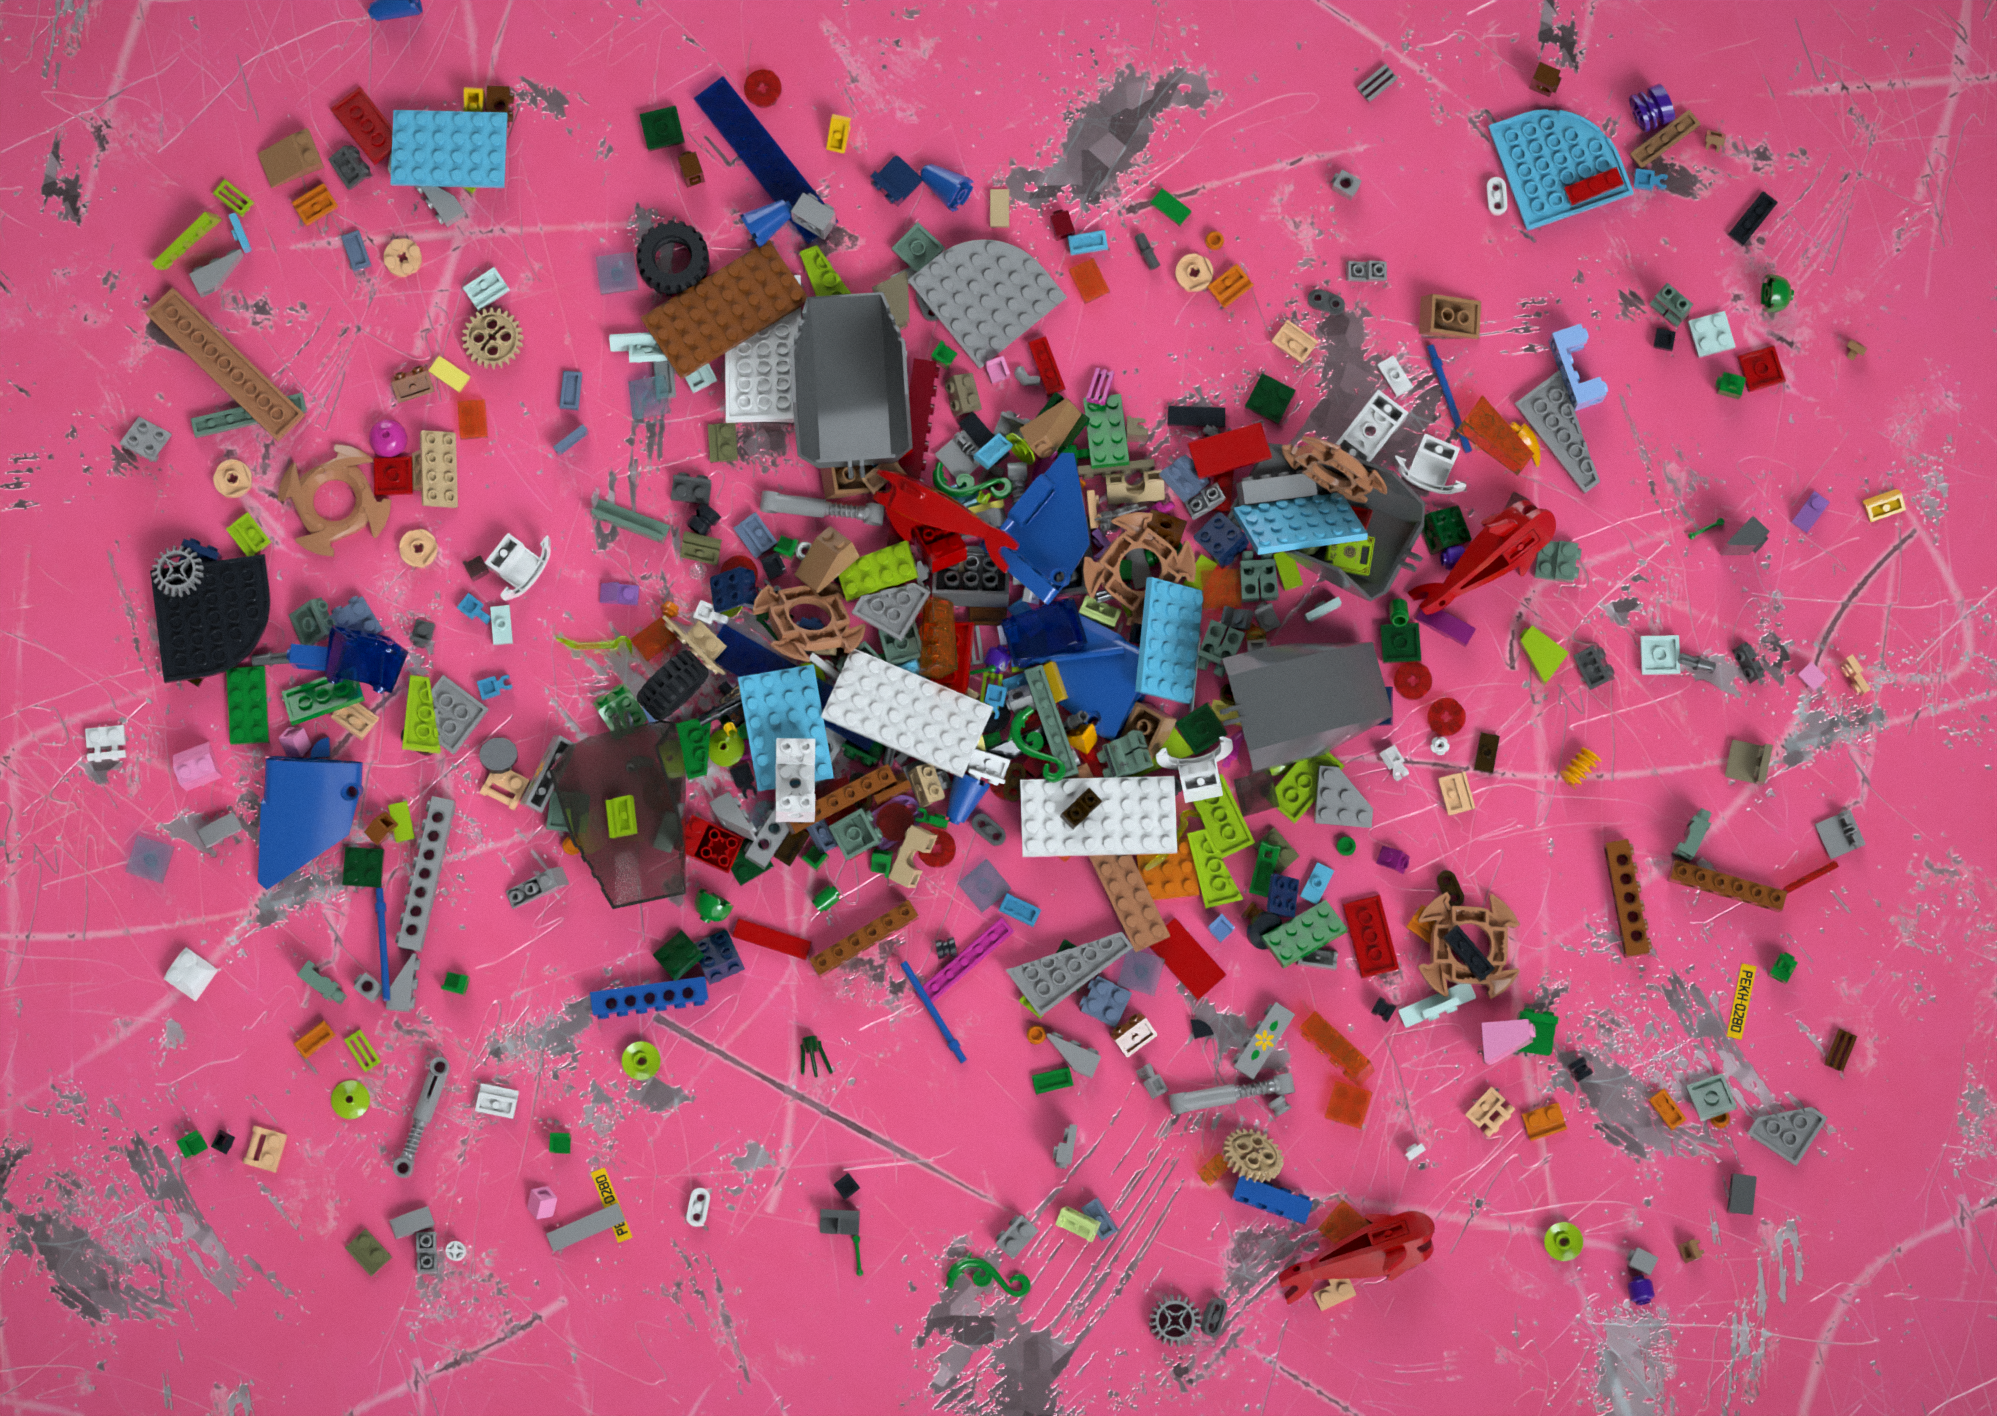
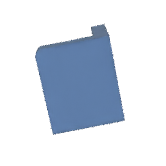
M1223 914L1207 928L1220 943L1235 929Z

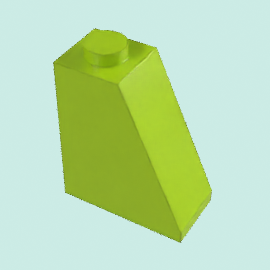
M1532 625L1529 629L1525 627L1519 635L1522 638L1519 644L1541 684L1545 685L1569 652Z

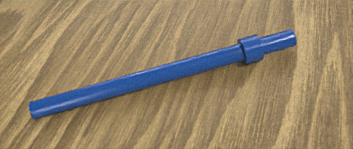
M1434 344L1429 345L1427 349L1432 360L1430 361L1432 369L1436 371L1464 452L1469 453L1472 451L1445 377L1442 360L1438 357Z
M1110 647L1037 657L1029 655L1026 658L1012 659L1011 665L1012 667L1026 665L1027 667H1034L1036 664L1049 663L1051 661L1059 662L1125 654V647Z
M376 888L375 912L377 913L382 997L383 1001H389L391 999L385 912L387 909L384 902L383 888Z
M908 962L901 963L900 966L948 1042V1048L954 1052L959 1062L963 1063L967 1058L959 1047L961 1046L960 1043L952 1036Z

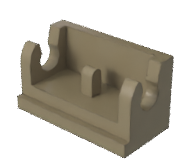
M1127 416V442H1147L1148 430L1143 425H1137L1140 422L1146 423L1145 419Z

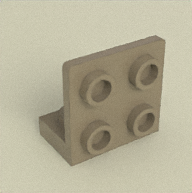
M1732 740L1725 777L1763 785L1766 781L1773 745L1765 743L1763 746Z

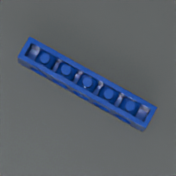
M705 976L590 992L592 1014L594 1017H598V1019H607L612 1014H617V1017L628 1016V1012L636 1011V1014L648 1013V1009H655L656 1012L665 1011L670 1006H674L675 1009L686 1008V1004L692 1003L694 1006L705 1005L706 1001H709ZM690 988L693 990L694 993L691 998L683 997L685 989ZM667 991L674 992V998L671 1001L664 999V994ZM650 993L654 994V1002L651 1004L646 1003L645 996ZM627 997H635L636 1003L633 1006H627L625 1003ZM609 999L616 1000L617 1005L615 1008H607L606 1003Z

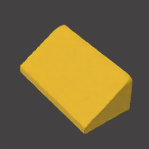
M1898 489L1862 501L1869 522L1906 510L1903 495Z
M1051 661L1045 664L1043 669L1055 703L1067 699L1068 695L1056 662Z

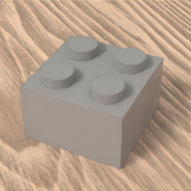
M802 193L791 210L792 221L824 240L836 223L834 208L827 203L821 204L818 202V198L810 193L808 195Z

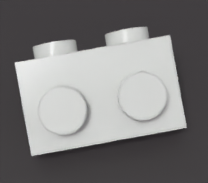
M975 749L966 770L970 773V777L979 780L983 777L988 779L987 782L994 785L1004 784V777L1010 760Z

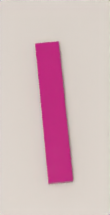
M1002 917L922 986L932 1003L1014 933V930ZM915 992L914 994H915V995L920 999V1001L923 1003V1001H922L921 998L919 997L918 993Z

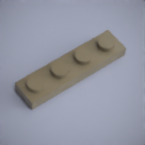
M1154 459L1129 461V465L1097 469H1091V465L1078 466V474L1084 480L1093 479L1097 475L1105 478V475L1124 473L1125 476L1132 475V472L1139 471L1140 474H1143L1144 471L1154 470L1155 465Z

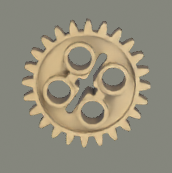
M491 307L490 313H487L483 309L482 315L476 312V319L470 317L471 324L465 323L468 330L462 331L463 334L467 335L462 338V341L467 343L463 345V348L469 349L466 355H472V362L478 359V366L484 363V367L487 369L489 364H491L494 370L496 364H499L503 368V362L510 365L508 359L516 360L514 353L520 354L517 347H523V343L519 342V340L524 339L523 335H519L523 330L522 328H517L520 325L519 321L513 322L515 319L514 315L508 318V311L502 314L500 308L497 312H494ZM490 322L498 323L496 328H488ZM509 334L511 339L508 342H503L501 340L503 335ZM482 335L484 340L481 343H476V336ZM490 336L496 337L497 340H496V341H494V340H491V341H490L489 337H490ZM497 348L498 352L492 356L488 354L489 350Z
M1245 1128L1241 1132L1238 1129L1235 1133L1231 1132L1222 1146V1155L1225 1156L1223 1160L1228 1161L1227 1167H1233V1173L1238 1171L1239 1177L1244 1175L1247 1181L1249 1178H1252L1253 1182H1256L1257 1179L1261 1183L1265 1179L1268 1182L1271 1178L1275 1179L1284 1164L1282 1162L1284 1156L1281 1155L1282 1150H1277L1279 1145L1272 1144L1274 1139L1268 1140L1266 1139L1267 1134L1261 1136L1260 1131H1257L1255 1134L1252 1129L1249 1132Z

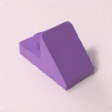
M1814 491L1791 523L1805 533H1808L1830 502Z
M1097 528L1091 535L1093 538L1092 542L1097 548L1102 547L1103 549L1094 557V561H1098L1111 544Z
M619 582L601 583L600 603L638 606V585H624Z

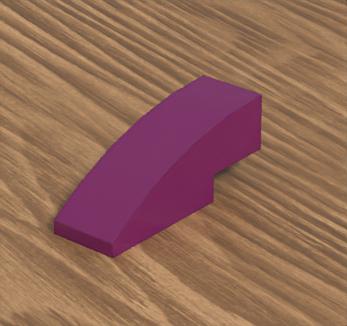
M1420 610L1415 619L1466 647L1476 630L1473 626L1442 610L1429 615H1425Z

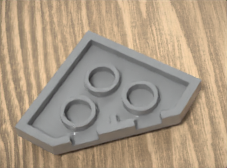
M910 583L903 587L860 597L852 614L902 642L931 593L915 583Z
M442 675L431 690L438 740L442 747L455 755L489 709L446 676Z
M1318 766L1314 823L1372 828L1373 808L1340 768Z
M1813 1107L1757 1117L1746 1134L1792 1165L1797 1166L1828 1117Z

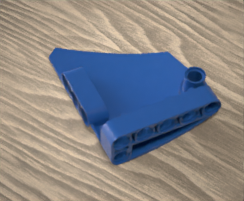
M1061 453L1045 474H1040L1008 512V518L999 528L1009 533L1020 544L1018 550L1005 546L1001 548V554L1010 566L1008 572L1047 605L1051 603L1064 586L1069 584L1073 571L1090 545L1084 501L1074 453ZM983 539L978 546L989 555L985 540ZM1062 572L1064 579L1058 582L1056 577Z
M1055 601L1049 605H1043L1049 655L1119 646L1125 647V654L1056 662L1068 695L1067 699L1058 703L1072 715L1077 714L1081 710L1086 711L1089 718L1083 724H1090L1092 721L1097 720L1098 723L1095 725L1096 734L1111 742L1119 739L1135 702H1142L1147 695L1135 692L1140 648L1127 642L1118 633Z
M270 756L265 759L264 798L261 801L258 883L266 890L350 834L358 799L364 791L362 786L363 762ZM350 786L356 788L357 794L355 796L350 794Z

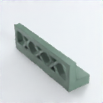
M601 499L598 500L596 508H593L591 512L592 517L661 544H664L670 529V525Z

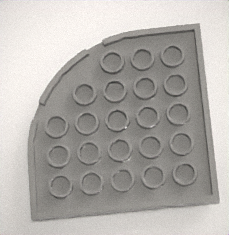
M972 240L955 245L939 254L907 280L978 369L986 364L985 362L994 358L1067 298L1045 269L1031 255L1016 246L996 240Z

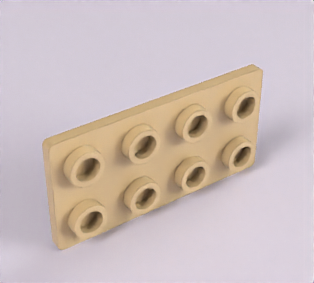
M420 431V450L412 453L413 491H421L422 506L458 507L456 434L453 432Z
M666 615L662 617L666 621L664 625L671 632L675 633L677 638L684 645L686 644L690 648L689 650L696 657H699L708 669L712 670L715 674L718 672L722 675L726 674L714 660L727 646L702 621L699 620L686 633Z

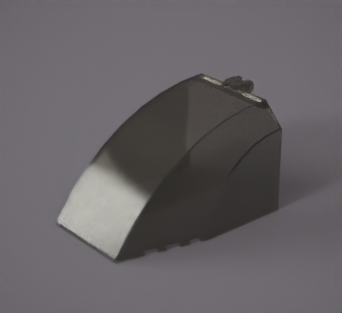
M624 711L623 714L627 728H623L619 715L617 713L613 714L614 731L592 735L567 746L549 770L571 841L582 854L581 858L584 863L587 862L592 871L593 878H596L599 882L600 889L612 909L686 893V777L683 752L676 723L659 720L634 726L629 711ZM632 795L634 797L637 834L616 837L614 839L610 838L605 800Z

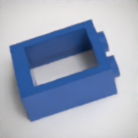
M291 644V649L287 650V660H289L294 669L327 672L340 671L342 653L338 648Z

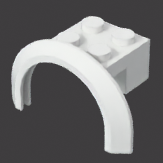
M1424 434L1410 470L1405 467L1406 459L1395 456L1393 460L1394 466L1406 480L1425 490L1439 494H1454L1464 491L1466 484L1457 480L1453 485L1445 486L1460 448L1428 434Z
M507 533L484 562L488 569L515 588L510 590L509 587H506L500 595L503 600L507 601L519 597L538 579L550 557L551 540L548 535L540 543L542 547L540 558L525 548L522 542Z
M1224 736L1219 737L1220 745L1209 754L1196 758H1174L1168 755L1166 748H1162L1156 754L1157 762L1160 766L1179 770L1185 803L1223 796L1216 762L1224 759L1232 752L1233 744L1231 739Z

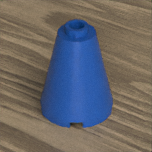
M375 0L370 3L368 12L372 19L383 21L419 15L423 12L421 0Z
M934 164L925 165L921 170V180L952 212L958 210L957 206L959 204L964 205L973 190L971 183H974V181L964 175Z
M782 199L745 212L739 216L758 246L762 247L792 217L791 210L793 207L789 201L784 202Z
M967 773L964 774L963 778L953 775L946 816L949 817L948 821L959 825L960 822L964 823L988 791L990 784L985 783L981 779L970 777Z

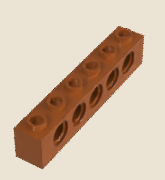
M886 764L816 800L814 822L785 823L791 834H796L897 780L890 766Z
M1629 839L1607 842L1604 844L1624 957L1648 955L1650 953L1649 950L1652 949L1651 939L1647 938L1646 935L1648 922L1647 919H1643L1642 912L1645 911L1643 900H1640L1639 897L1641 885L1639 881H1636L1635 876L1638 873L1636 862L1632 860V855H1634L1633 844H1629ZM1618 856L1625 857V865L1617 863ZM1627 875L1630 879L1629 884H1623L1620 881V876ZM1624 894H1631L1633 902H1625ZM1632 912L1636 914V922H1630L1628 920V913ZM1633 931L1640 934L1639 941L1632 940L1631 933Z
M1677 860L1672 863L1668 881L1775 912L1783 910L1787 891Z
M907 900L809 960L821 978L919 919V915L911 902Z

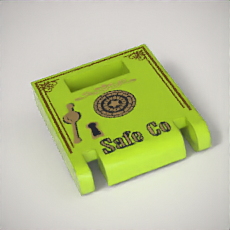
M1367 536V540L1327 545L1324 560L1332 561L1331 565L1340 568L1344 572L1368 576L1370 574L1375 538ZM1362 547L1368 548L1366 564H1360Z

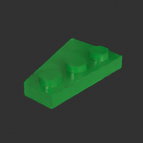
M698 718L674 724L688 780L707 776L711 722L702 727Z

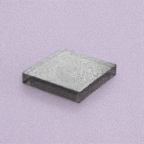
M1270 770L1234 779L1243 817L1279 807Z

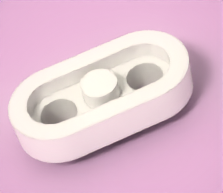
M1493 177L1486 186L1488 210L1491 214L1499 216L1505 213L1507 209L1506 184L1502 178ZM1497 185L1499 190L1495 191L1492 187ZM1499 204L1501 208L1496 209L1494 205Z
M704 1188L693 1190L690 1196L687 1221L694 1227L702 1226L707 1218L710 1194ZM699 1194L704 1195V1200L701 1202L697 1200ZM696 1213L700 1214V1219L698 1221H695L693 1219V1216Z

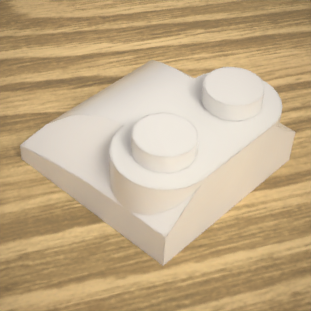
M186 947L168 969L164 980L194 1001H197L218 972V969Z

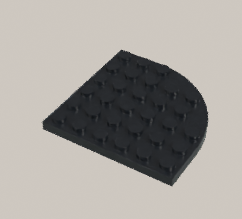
M265 554L200 563L199 565L204 567L203 570L198 571L204 574L201 578L197 577L201 584L194 583L197 589L189 588V595L183 591L182 597L179 596L178 592H176L175 597H172L171 591L166 595L164 589L159 590V584L153 582L157 577H152L151 575L164 683L201 679L221 674L238 665L255 649L265 632L271 606ZM192 564L188 565L189 568L186 570L188 578L192 575ZM173 567L175 575L177 573L184 577L180 571V568L178 569ZM163 568V579L167 577L169 568ZM176 580L173 583L170 582L169 584L181 585L184 582L182 580Z

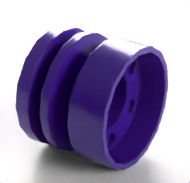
M1661 84L1648 88V97L1642 91L1638 92V96L1633 94L1629 97L1633 117L1643 132L1650 131V127L1652 129L1657 128V120L1662 125L1675 120V111L1671 99Z

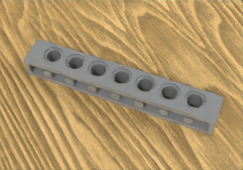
M827 726L825 730L832 764L841 750L842 743L845 744L847 738ZM821 781L815 782V789ZM801 784L793 785L791 787L798 788ZM776 807L774 810H769L764 818L767 820L765 825H760L757 832H755L757 841L753 843L749 841L744 849L746 852L745 858L762 869L766 868L789 832L785 822H775ZM775 824L779 827V831L771 833L768 827ZM760 841L768 842L769 847L765 850L760 849L758 846Z
M432 796L431 801H427L426 812H428L427 819H423L421 830H424L423 837L419 838L417 849L420 850L418 857L415 856L413 868H415L414 875H410L408 883L411 889L410 893L405 896L404 905L407 906L405 913H402L400 917V924H402L401 932H397L395 943H398L397 946L401 949L422 953L456 808V802L453 800ZM441 813L443 814L442 821L434 822V815ZM437 832L439 834L438 839L430 841V833ZM430 850L434 851L433 859L426 860L424 857L425 853ZM424 869L430 871V875L426 879L420 877V873ZM419 888H424L426 890L425 895L418 898L416 891ZM414 907L421 908L419 916H412L411 912ZM416 926L417 932L414 935H408V927Z

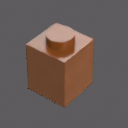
M385 811L374 818L364 833L378 846L390 837L397 828L398 823Z

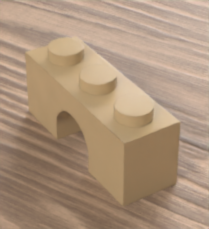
M1162 470L1144 471L1143 480L1137 485L1128 484L1125 481L1124 473L1105 475L1108 504L1118 505L1130 502L1165 500L1164 480L1159 475Z
M911 825L905 833L903 845L898 849V857L890 868L889 879L907 888H916L923 870L914 865L913 856L917 851L931 853L938 835L920 826Z

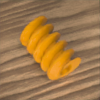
M1583 747L1580 749L1581 754L1577 753L1575 755L1577 760L1571 759V765L1567 764L1565 766L1566 771L1562 770L1560 772L1563 780L1574 790H1577L1574 785L1575 783L1582 784L1579 779L1580 777L1587 779L1585 772L1592 773L1590 766L1597 768L1595 761L1602 762L1593 751Z

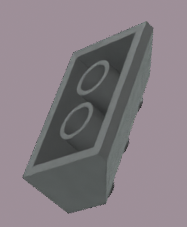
M1752 516L1725 544L1719 553L1721 555H1749L1752 551L1756 553L1769 539L1767 535L1770 531Z

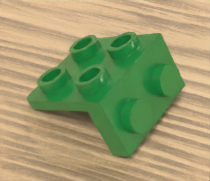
M625 683L615 686L610 693L598 697L596 702L593 703L615 739L622 738L647 721L644 711Z
M1529 1008L1519 1011L1517 1020L1529 1019L1535 1025L1536 1037H1533L1532 1043L1517 1051L1550 1056L1553 1049L1555 1027L1558 1024L1559 1017L1554 1016V1012L1543 1011V1014L1535 1013L1534 1009Z

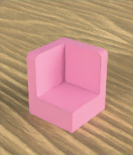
M1004 356L985 362L992 384L1010 378V372Z
M1812 661L1798 674L1808 685L1806 689L1811 694L1827 679Z
M288 727L278 738L288 757H302L312 746L303 727Z
M548 1186L531 1189L527 1209L536 1220L551 1217L554 1214L557 1197Z

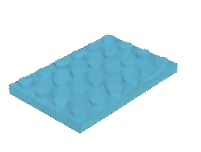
M394 110L391 186L505 188L508 114L506 112Z
M1336 492L1327 495H1314L1313 497L1306 498L1298 497L1291 500H1278L1276 502H1262L1255 505L1233 507V515L1258 555L1367 540L1368 536L1367 531L1344 495Z
M1147 577L1135 692L1179 703L1191 704L1194 695L1193 683L1196 676L1195 665L1198 656L1197 646L1204 591L1154 577Z
M814 664L738 677L757 791L776 789V738L815 739V782L833 779L834 775L824 719L821 718L822 708ZM792 780L789 784L790 786L799 785L800 782Z

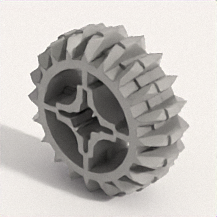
M175 545L172 546L173 551L171 552L168 548H165L167 553L164 555L162 552H159L161 559H154L158 565H152V569L156 571L152 572L151 575L152 577H157L153 582L159 584L158 589H164L166 595L170 591L172 597H175L176 592L182 597L183 591L189 595V588L197 589L194 583L201 584L197 577L201 578L204 576L203 573L198 572L204 569L203 565H199L202 560L200 558L196 559V552L191 554V548H187L184 552V546L182 545L179 547V551H177ZM176 557L186 558L178 563L171 560ZM192 563V575L188 578L186 570L189 568L188 565ZM167 564L170 570L167 577L163 579V568ZM172 565H173L175 568H178V569L180 568V571H181V573H182V575H183L184 577H182L180 574H177V573H176V575H175V571H174ZM176 580H182L184 582L181 585L169 584L170 582L173 583Z
M1170 1294V1301H1167V1298L1164 1296L1162 1297L1164 1304H1161L1160 1301L1156 1302L1159 1309L1151 1308L1152 1311L1156 1312L1155 1315H1149V1318L1155 1319V1322H1149V1326L1155 1325L1156 1327L1151 1330V1333L1158 1331L1159 1334L1155 1339L1158 1340L1162 1336L1164 1338L1161 1342L1163 1345L1166 1343V1340H1169V1347H1172L1173 1341H1176V1346L1180 1347V1340L1183 1341L1184 1345H1187L1186 1338L1188 1337L1193 1341L1194 1337L1191 1333H1199L1194 1327H1201L1200 1323H1195V1320L1201 1319V1316H1195L1194 1314L1199 1311V1308L1192 1310L1191 1307L1195 1303L1186 1304L1189 1299L1188 1297H1185L1184 1301H1180V1294H1178L1177 1300H1174L1173 1294ZM1177 1304L1184 1308L1175 1314L1166 1306ZM1161 1311L1168 1318V1323L1162 1330L1159 1325ZM1188 1312L1191 1316L1189 1330L1182 1323L1183 1317ZM1168 1313L1171 1316L1174 1315V1317L1176 1315L1179 1316L1181 1313L1183 1314L1178 1320L1180 1323L1178 1326L1171 1325L1167 1328L1172 1321ZM1172 1328H1177L1184 1335L1171 1337L1166 1335V1333Z

